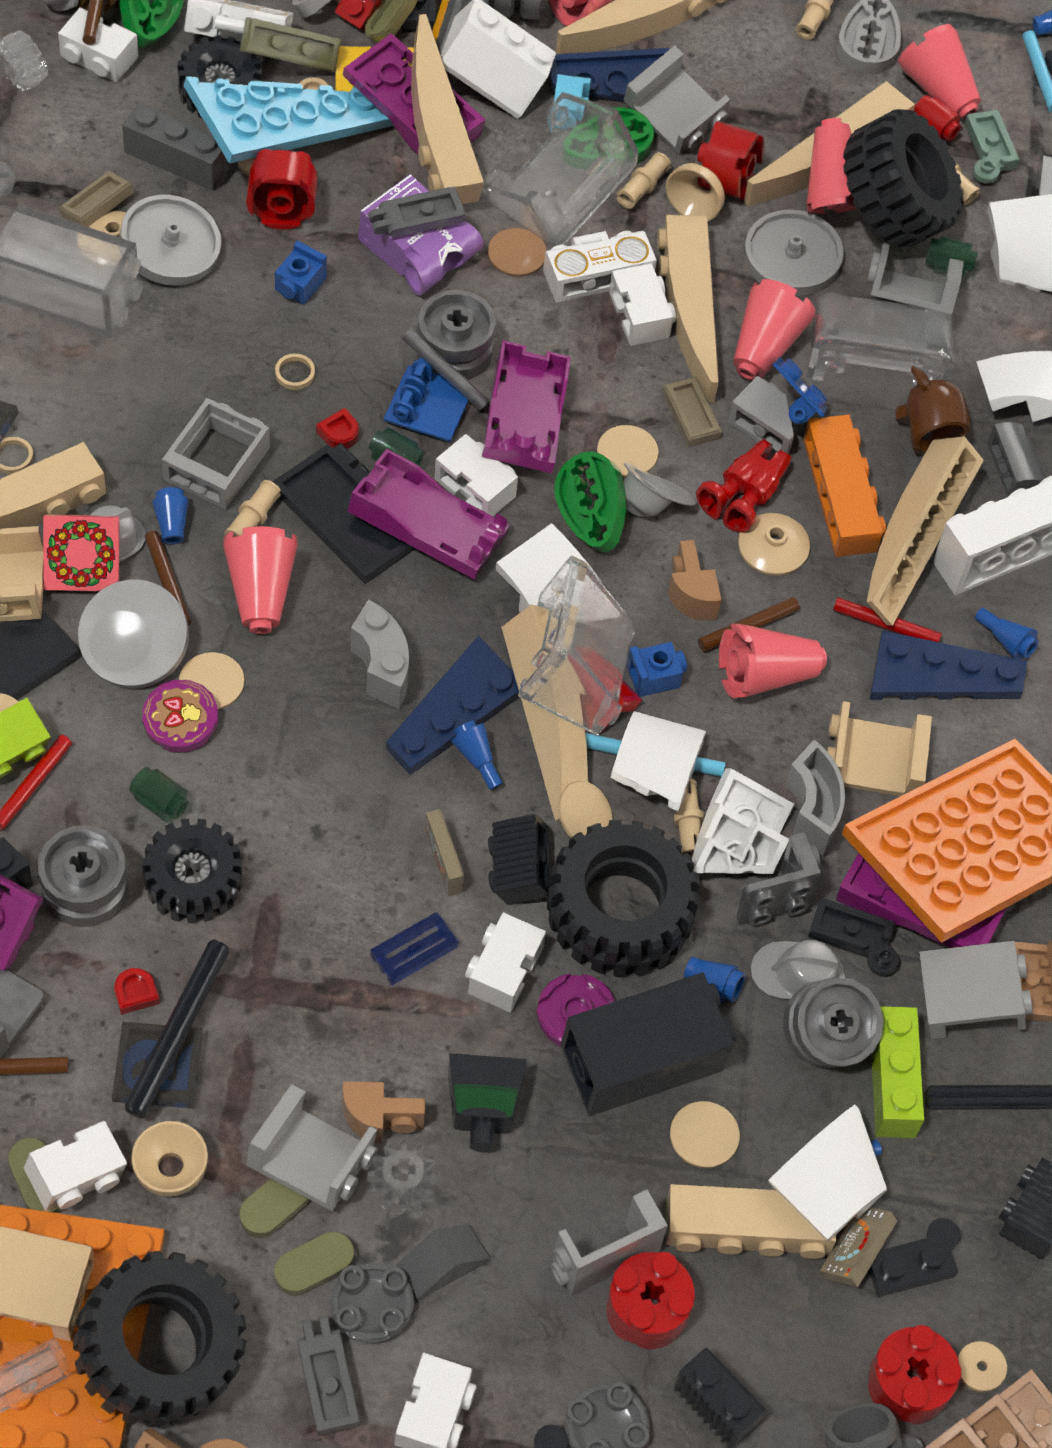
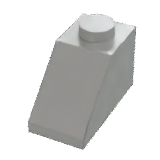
M756 376L732 401L728 423L756 442L765 439L773 444L771 452L774 454L779 450L789 454L794 434L791 419L789 418L786 394L781 392L776 385Z

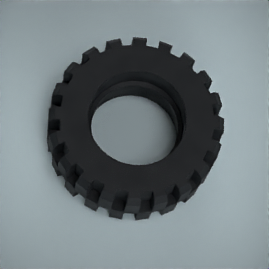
M895 109L856 129L850 135L843 153V159L846 160L843 169L848 179L846 184L849 192H852L854 197L853 203L856 209H859L863 215L862 219L867 225H871L873 232L878 237L884 238V242L902 248L914 246L948 230L956 223L963 206L961 204L963 191L960 189V174H957L956 162L954 157L950 156L947 150L949 147L945 140H941L937 129L934 126H930L926 118L917 115V112L905 109Z
M619 819L609 820V824L606 827H602L601 823L587 827L585 836L582 832H578L569 839L568 847H562L557 855L556 864L552 867L547 898L548 921L551 930L554 932L558 931L556 940L563 949L572 948L571 957L580 964L585 960L592 963L591 970L600 973L603 972V968L614 970L613 976H625L626 970H634L636 975L648 973L650 964H653L655 968H660L668 963L670 955L676 956L684 946L685 939L689 938L700 898L698 894L700 887L699 877L697 873L693 872L695 864L689 854L681 855L682 845L675 838H671L668 841L664 838L665 831L655 826L652 830L643 828L644 822L632 820L631 825H623L622 820ZM615 875L628 876L641 881L649 887L656 896L659 907L646 917L636 920H620L598 910L590 901L586 890L594 882L602 878Z
M161 1251L147 1252L141 1260L136 1255L124 1260L118 1269L113 1268L96 1286L86 1300L85 1306L79 1312L75 1324L78 1327V1331L73 1336V1350L79 1351L80 1355L75 1361L78 1375L86 1373L89 1379L84 1386L91 1397L99 1393L105 1399L100 1407L109 1414L115 1409L124 1412L122 1421L135 1425L139 1419L146 1420L145 1425L147 1428H160L167 1421H169L171 1426L184 1423L192 1415L196 1417L206 1410L228 1388L227 1385L236 1377L241 1367L238 1360L245 1354L247 1341L244 1338H240V1335L246 1329L244 1315L236 1316L235 1309L241 1304L236 1293L232 1292L229 1295L226 1293L223 1286L227 1281L219 1272L215 1277L205 1271L208 1267L207 1263L198 1258L193 1264L185 1262L186 1255L184 1253L173 1251L166 1259L163 1258ZM156 1304L177 1312L187 1322L194 1335L196 1355L192 1365L183 1373L176 1375L154 1373L141 1366L129 1353L123 1337V1321L129 1311L139 1305Z

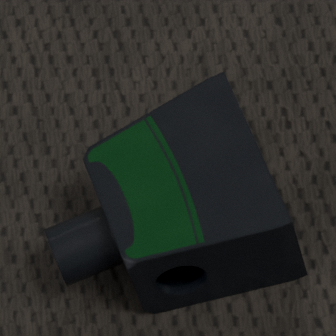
M450 1053L448 1082L453 1127L456 1130L470 1131L469 1148L471 1150L490 1152L494 1149L495 1133H511L524 1082L527 1059Z

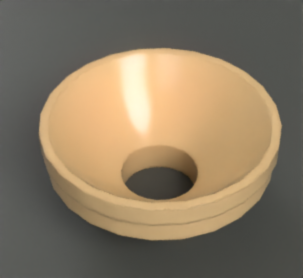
M693 163L683 164L676 168L666 181L668 199L674 209L681 215L707 216L708 222L720 212L724 205L725 196L721 182L711 170L704 166ZM697 177L705 178L709 182L711 190L708 191L701 188Z
M177 1121L157 1123L142 1132L136 1140L131 1158L133 1171L144 1188L154 1194L170 1197L184 1194L193 1189L204 1176L208 1162L206 1144L197 1130L188 1124ZM167 1157H176L182 1161L183 1169L178 1175L167 1177L158 1169L160 1162Z

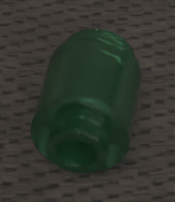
M941 236L940 239L932 237L925 264L933 266V270L946 273L950 258L963 261L962 277H964L966 271H973L978 252L972 251L973 243Z
M389 427L383 432L378 430L369 444V450L372 451L371 459L377 461L384 451L388 449L419 466L425 453L424 450L418 448L419 444Z
M143 768L130 784L129 791L134 795V800L164 822L171 818L178 819L188 806L189 801L186 799L188 791L158 769Z

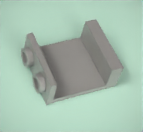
M674 45L627 85L624 102L631 109L646 116L651 122L653 130L680 155L688 147L690 149L695 148L703 140L704 133L711 127L713 128L717 121L725 122L728 117L727 110L730 98L725 95L716 102L681 68L684 54Z
M883 243L881 253L874 252L867 278V283L873 284L872 296L943 313H953L961 283L963 261L950 258L944 283L941 284L884 270L890 246L888 243Z
M1015 941L919 952L931 1040L946 1038V1025L1016 1018L1018 1030L1026 1029L1025 1015L1033 1014L1030 990L1022 991L1020 978H1027V969L1024 954H1016Z
M291 1084L250 1142L246 1166L333 1212L341 1198L347 1201L352 1195L358 1183L356 1175L362 1168L367 1171L373 1163L378 1152V1148L374 1147L377 1129L369 1127L361 1140L354 1138L302 1110L305 1091Z
M645 1190L632 1197L625 1222V1227L630 1235L582 1258L567 1230L563 1229L558 1232L555 1249H553V1262L550 1263V1268L559 1286L566 1285L569 1293L573 1296L614 1276L616 1269L631 1256L644 1252H660L668 1225L649 1191Z

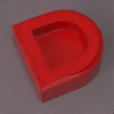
M344 407L316 424V432L330 447L334 448L339 444H343L348 449L358 441L359 425L356 419Z
M130 968L120 973L116 978L114 991L121 1015L160 1004L154 980L147 971L140 968Z

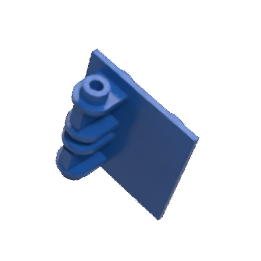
M420 357L413 362L412 366L408 365L383 421L451 442L469 400L443 376L434 374L431 365Z
M779 357L773 363V366L800 394L789 409L791 421L796 424L805 423L816 412L822 417L828 408L825 405L826 396L814 384L808 387L801 380L800 377L803 372L790 358L784 361Z

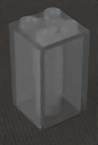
M19 204L0 235V302L112 339L117 328L124 326L131 302L137 301L142 291L143 283L139 281L141 260L137 258L136 243Z

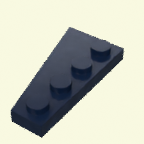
M671 48L555 54L549 72L551 90H556L558 74L591 79L589 96L624 102L627 85Z
M882 631L869 700H882L883 696H900V700H916L917 696H937L938 700H952L954 696H971L972 699H1020L1023 693L1027 661Z
M478 635L387 740V751L411 775L453 745L451 740L456 737L454 733L456 728L474 720L476 725L484 723L520 698L514 672Z

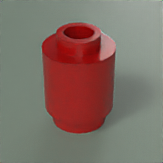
M926 95L914 107V112H917V115L926 118L928 124L937 129L941 140L951 141L961 129V116L937 97L931 98L929 95Z

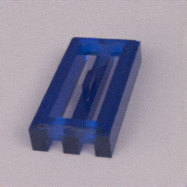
M435 912L372 948L370 956L374 961L378 962L379 969L387 975V980L392 986L458 948V941L440 915ZM435 926L438 928L436 932L409 945L408 948L387 959L385 957L388 953ZM445 938V940L441 943L435 945L429 950L423 952L422 954L416 956L415 958L409 960L408 962L394 969L395 966L401 964L407 959L413 957L414 955L420 953L421 951L427 949L428 947Z

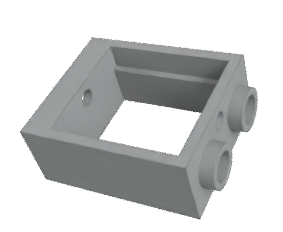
M206 398L162 458L163 480L227 510L270 449L269 427L256 418H249L234 411L227 404L217 403ZM210 429L249 446L228 477L190 459Z

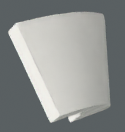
M1052 194L990 202L987 213L995 236L990 255L998 282L1012 286H1023L1027 290L1038 293L1041 289L1052 292Z
M1052 351L1018 352L977 361L992 411L1026 401L1033 422L1052 416Z
M552 523L503 557L496 564V571L520 594V612L531 604L556 611L562 621V629L567 627H583L590 621L610 618V621L620 618L621 611L604 584L576 548Z
M634 711L624 733L611 778L634 788L645 796L659 794L668 799L669 808L679 811L685 797L688 782L695 768L697 756L702 748L706 731Z
M726 768L712 797L692 856V861L695 864L693 872L773 874L789 841L780 832L794 803L739 772Z
M855 1104L817 1134L769 1179V1184L827 1242L854 1216L857 1219L861 1217L887 1191L860 1110Z

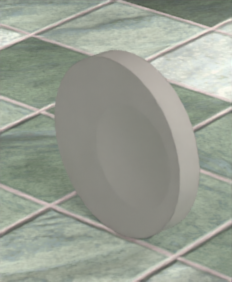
M165 194L146 197L129 208L122 221L119 243L125 259L139 274L160 284L177 286L194 283L210 273L219 256L221 236L216 222L205 209L186 198Z
M779 210L764 215L750 228L744 246V260L747 269L759 283L762 279L782 282L797 290L795 296L814 294L828 287L838 276L843 259L842 241L835 229L822 218L801 210Z
M124 580L105 587L89 601L79 622L78 642L86 663L102 680L120 688L140 689L163 681L176 670L183 660L188 647L189 626L182 607L166 589L145 580Z

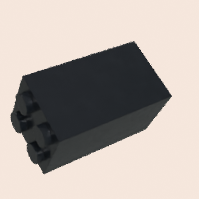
M704 972L568 1017L560 1045L589 1117L723 1071L736 1042V1035L731 1022L728 1019L724 1020L719 1009L721 1001L716 986L713 983L708 984Z

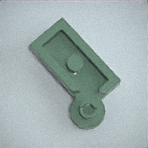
M998 110L967 114L965 126L980 159L974 165L973 176L979 182L985 184L993 183L998 179L1000 171L1017 168L1020 159Z

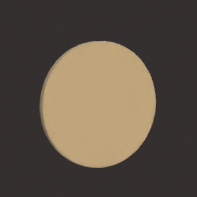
M621 425L609 429L601 436L597 446V453L604 455L614 462L620 469L622 476L626 477L628 470L624 466L625 462L643 472H649L657 462L658 446L655 439L644 429L632 425Z
M208 652L193 657L184 665L179 680H191L203 685L213 694L218 709L225 708L234 703L240 697L244 688V674L240 665L233 658L222 653Z
M585 781L571 783L562 791L559 797V819L564 830L571 838L578 832H582L585 836L587 827L601 823L602 827H606L609 824V820H613L607 798L601 790L591 783Z
M699 1101L686 1105L675 1115L670 1128V1140L677 1155L686 1163L699 1168H714L723 1165L735 1154L739 1145L740 1132L735 1118L727 1109L713 1102Z

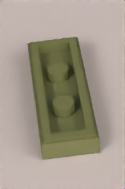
M246 17L240 51L328 72H335L341 39Z

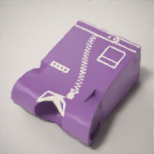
M409 174L361 210L358 240L398 274L404 275L413 292L420 296L440 282L446 272L462 265L482 250L484 240L481 234L465 221L398 237H390L389 233L375 234L372 228L373 223L369 221L368 213L371 210L378 209L381 202L429 192Z

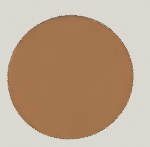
M509 228L500 231L491 239L488 246V257L491 264L498 271L506 275L521 277L537 272L544 265L545 251L547 249L543 240L534 232L523 228Z

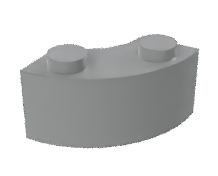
M368 599L351 627L350 651L360 657L368 668L366 695L400 710L408 687L409 650L406 637L397 621L384 608Z
M813 740L791 764L785 787L793 794L800 809L792 834L805 832L809 844H814L819 854L824 856L833 842L843 813L845 789L841 773L834 759L822 745Z

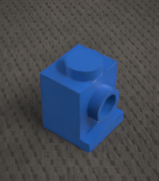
M297 240L294 244V250L275 271V290L285 298L294 299L305 305L327 278V256Z
M672 642L638 649L637 646L630 647L626 667L636 694L639 697L680 688L683 673L687 671L686 658L682 650L675 651Z

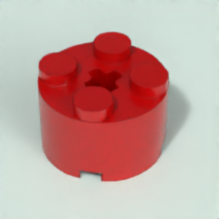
M717 121L712 129L709 143L703 142L700 146L697 161L717 176L723 187L724 195L744 199L748 180L756 175L753 174L756 163L761 164L763 160L764 137L755 132ZM697 178L701 188L711 190V186L705 178Z
M263 149L257 153V157L251 164L249 171L246 206L252 216L255 213L261 218L262 224L275 229H292L300 226V221L307 217L309 220L313 216L318 174L316 168L311 163L312 159L309 154L301 151H272L269 149Z
M644 1252L625 1260L614 1272L607 1296V1319L615 1334L624 1341L627 1340L639 1345L638 1347L643 1349H658L674 1342L685 1328L694 1304L695 1291L689 1273L677 1261L675 1256L668 1252ZM655 1299L657 1304L653 1305L651 1300Z
M917 1325L897 1330L883 1341L871 1362L868 1375V1392L873 1403L882 1404L893 1413L896 1421L900 1420L912 1424L927 1423L943 1411L955 1393L962 1375L959 1360L948 1341L928 1326ZM907 1372H909V1373H911V1374H912V1373H915V1374H917L918 1376H914L913 1378H910V1377L907 1375Z

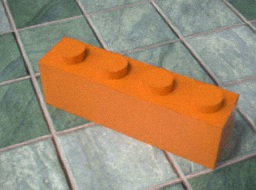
M850 415L808 419L803 442L835 557L877 552L881 538L884 537L886 532V525L883 516H878L877 492L874 486L869 485V466L867 458L861 457L859 450L861 441L858 428H853Z

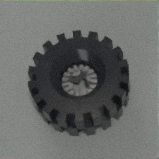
M214 36V41L210 42L207 37L201 38V45L198 46L195 42L189 45V52L184 50L181 53V60H178L180 99L183 104L187 103V109L191 113L197 110L183 86L186 77H198L199 82L215 83L216 79H229L230 84L248 85L250 81H262L260 58H257L256 54L240 51L241 42L239 45L236 44V38L229 36L227 41H222V36Z
M189 818L181 819V827L175 828L173 822L166 825V834L164 836L157 831L152 836L153 845L148 843L145 848V858H143L142 862L145 890L148 892L150 902L152 904L157 902V910L163 915L170 910L171 919L178 922L181 915L187 916L188 923H196V916L203 915L204 921L207 922L213 920V911L217 910L220 916L227 911V901L233 905L237 900V890L241 891L242 858L238 844L234 845L233 836L229 832L222 835V826L215 822L211 829L207 828L206 820L199 818L197 825H190ZM191 867L194 871L201 869L200 877H197V880L192 876L186 878L187 868Z

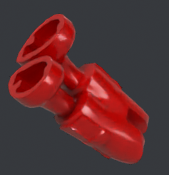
M765 439L760 440L746 454L736 458L723 472L725 482L723 485L714 481H706L698 487L696 498L700 507L714 520L718 519L724 512V526L731 531H748L757 519L754 506L764 505L777 490L780 479L788 469L792 457L783 450H779L770 461H767L773 444ZM744 493V495L741 497V499H736V500H734V501L727 507V505L729 504V502L732 500V498H733L736 494Z

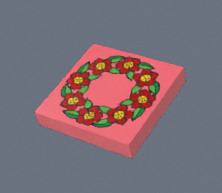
M45 514L43 516L44 590L101 591L105 587L119 582L120 516Z

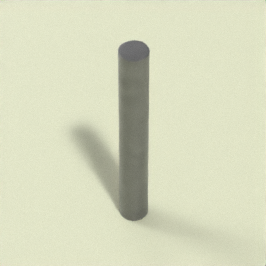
M411 328L403 335L401 339L479 410L489 402V399Z

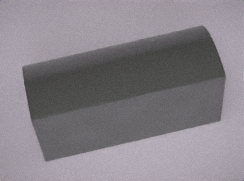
M1015 422L994 424L987 445L1007 497L1018 489L1024 488L1027 490L1039 485L1046 477L1026 427Z

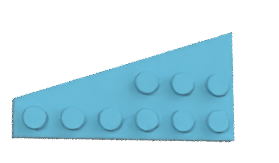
M186 77L183 85L229 164L256 158L257 153L263 149L272 151L291 150L394 126L390 119L355 87L348 92L333 91L332 86L319 85L318 90L303 89L302 84L250 81L248 85L230 84L229 79H216L215 83L199 82L198 77Z

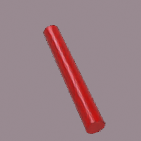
M837 597L833 608L835 612L901 635L939 642L942 635L940 632L900 618H896L893 625L887 626L873 609Z
M60 735L0 809V830H4L70 748L72 741L68 737Z

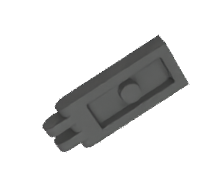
M455 186L383 201L379 204L378 209L371 210L368 213L369 221L373 223L374 233H389L390 237H398L463 223L466 216Z
M327 1315L318 1317L321 1334L314 1335L311 1320H303L304 1337L297 1339L317 1436L360 1426L339 1329L330 1331Z

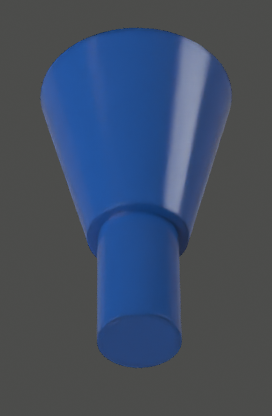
M981 608L976 613L975 620L990 629L992 634L1013 658H1028L1036 650L1039 643L1037 640V630L1003 618L1000 619L985 608Z
M474 720L454 730L456 737L451 740L452 744L476 770L479 769L489 790L502 785L503 782L492 763L493 758L484 723L476 725Z

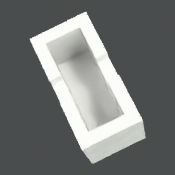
M79 8L58 33L61 57L93 71L98 76L118 82L138 58L137 34L116 24L108 27L102 24L103 18L100 17L96 42L94 45H87L82 41L88 11Z
M652 263L612 271L609 294L617 314L624 313L627 320H622V327L629 345L634 346L670 338L672 323L676 322V313L671 302L667 303L664 281L661 276L656 275Z
M465 434L436 458L434 479L454 496L462 493L468 498L466 500L467 503L494 516L516 497L518 476L508 464L482 457L483 444L475 442Z
M503 912L497 925L490 923L482 940V945L486 947L481 956L474 955L465 973V977L469 978L468 994L511 1013L524 988L525 983H522L526 972L531 974L544 948L546 931Z
M105 1121L75 1133L74 1138L76 1142L64 1147L62 1142L58 1140L29 1154L24 1170L45 1211L59 1206L61 1210L67 1209L81 1201L82 1195L95 1189L98 1193L105 1192L120 1182V1177L127 1162Z
M423 1353L412 1384L413 1391L411 1397L415 1398L416 1402L406 1401L395 1433V1446L401 1448H457L463 1425L458 1424L457 1420L461 1408L470 1409L477 1385L470 1383L471 1368Z

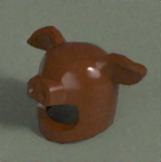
M911 366V373L915 376L917 385L910 389L906 404L896 408V420L904 425H911L910 440L915 453L925 455L933 440L962 436L966 438L970 432V418L964 394L959 387L944 379L929 380L924 371ZM932 431V439H921L926 433Z

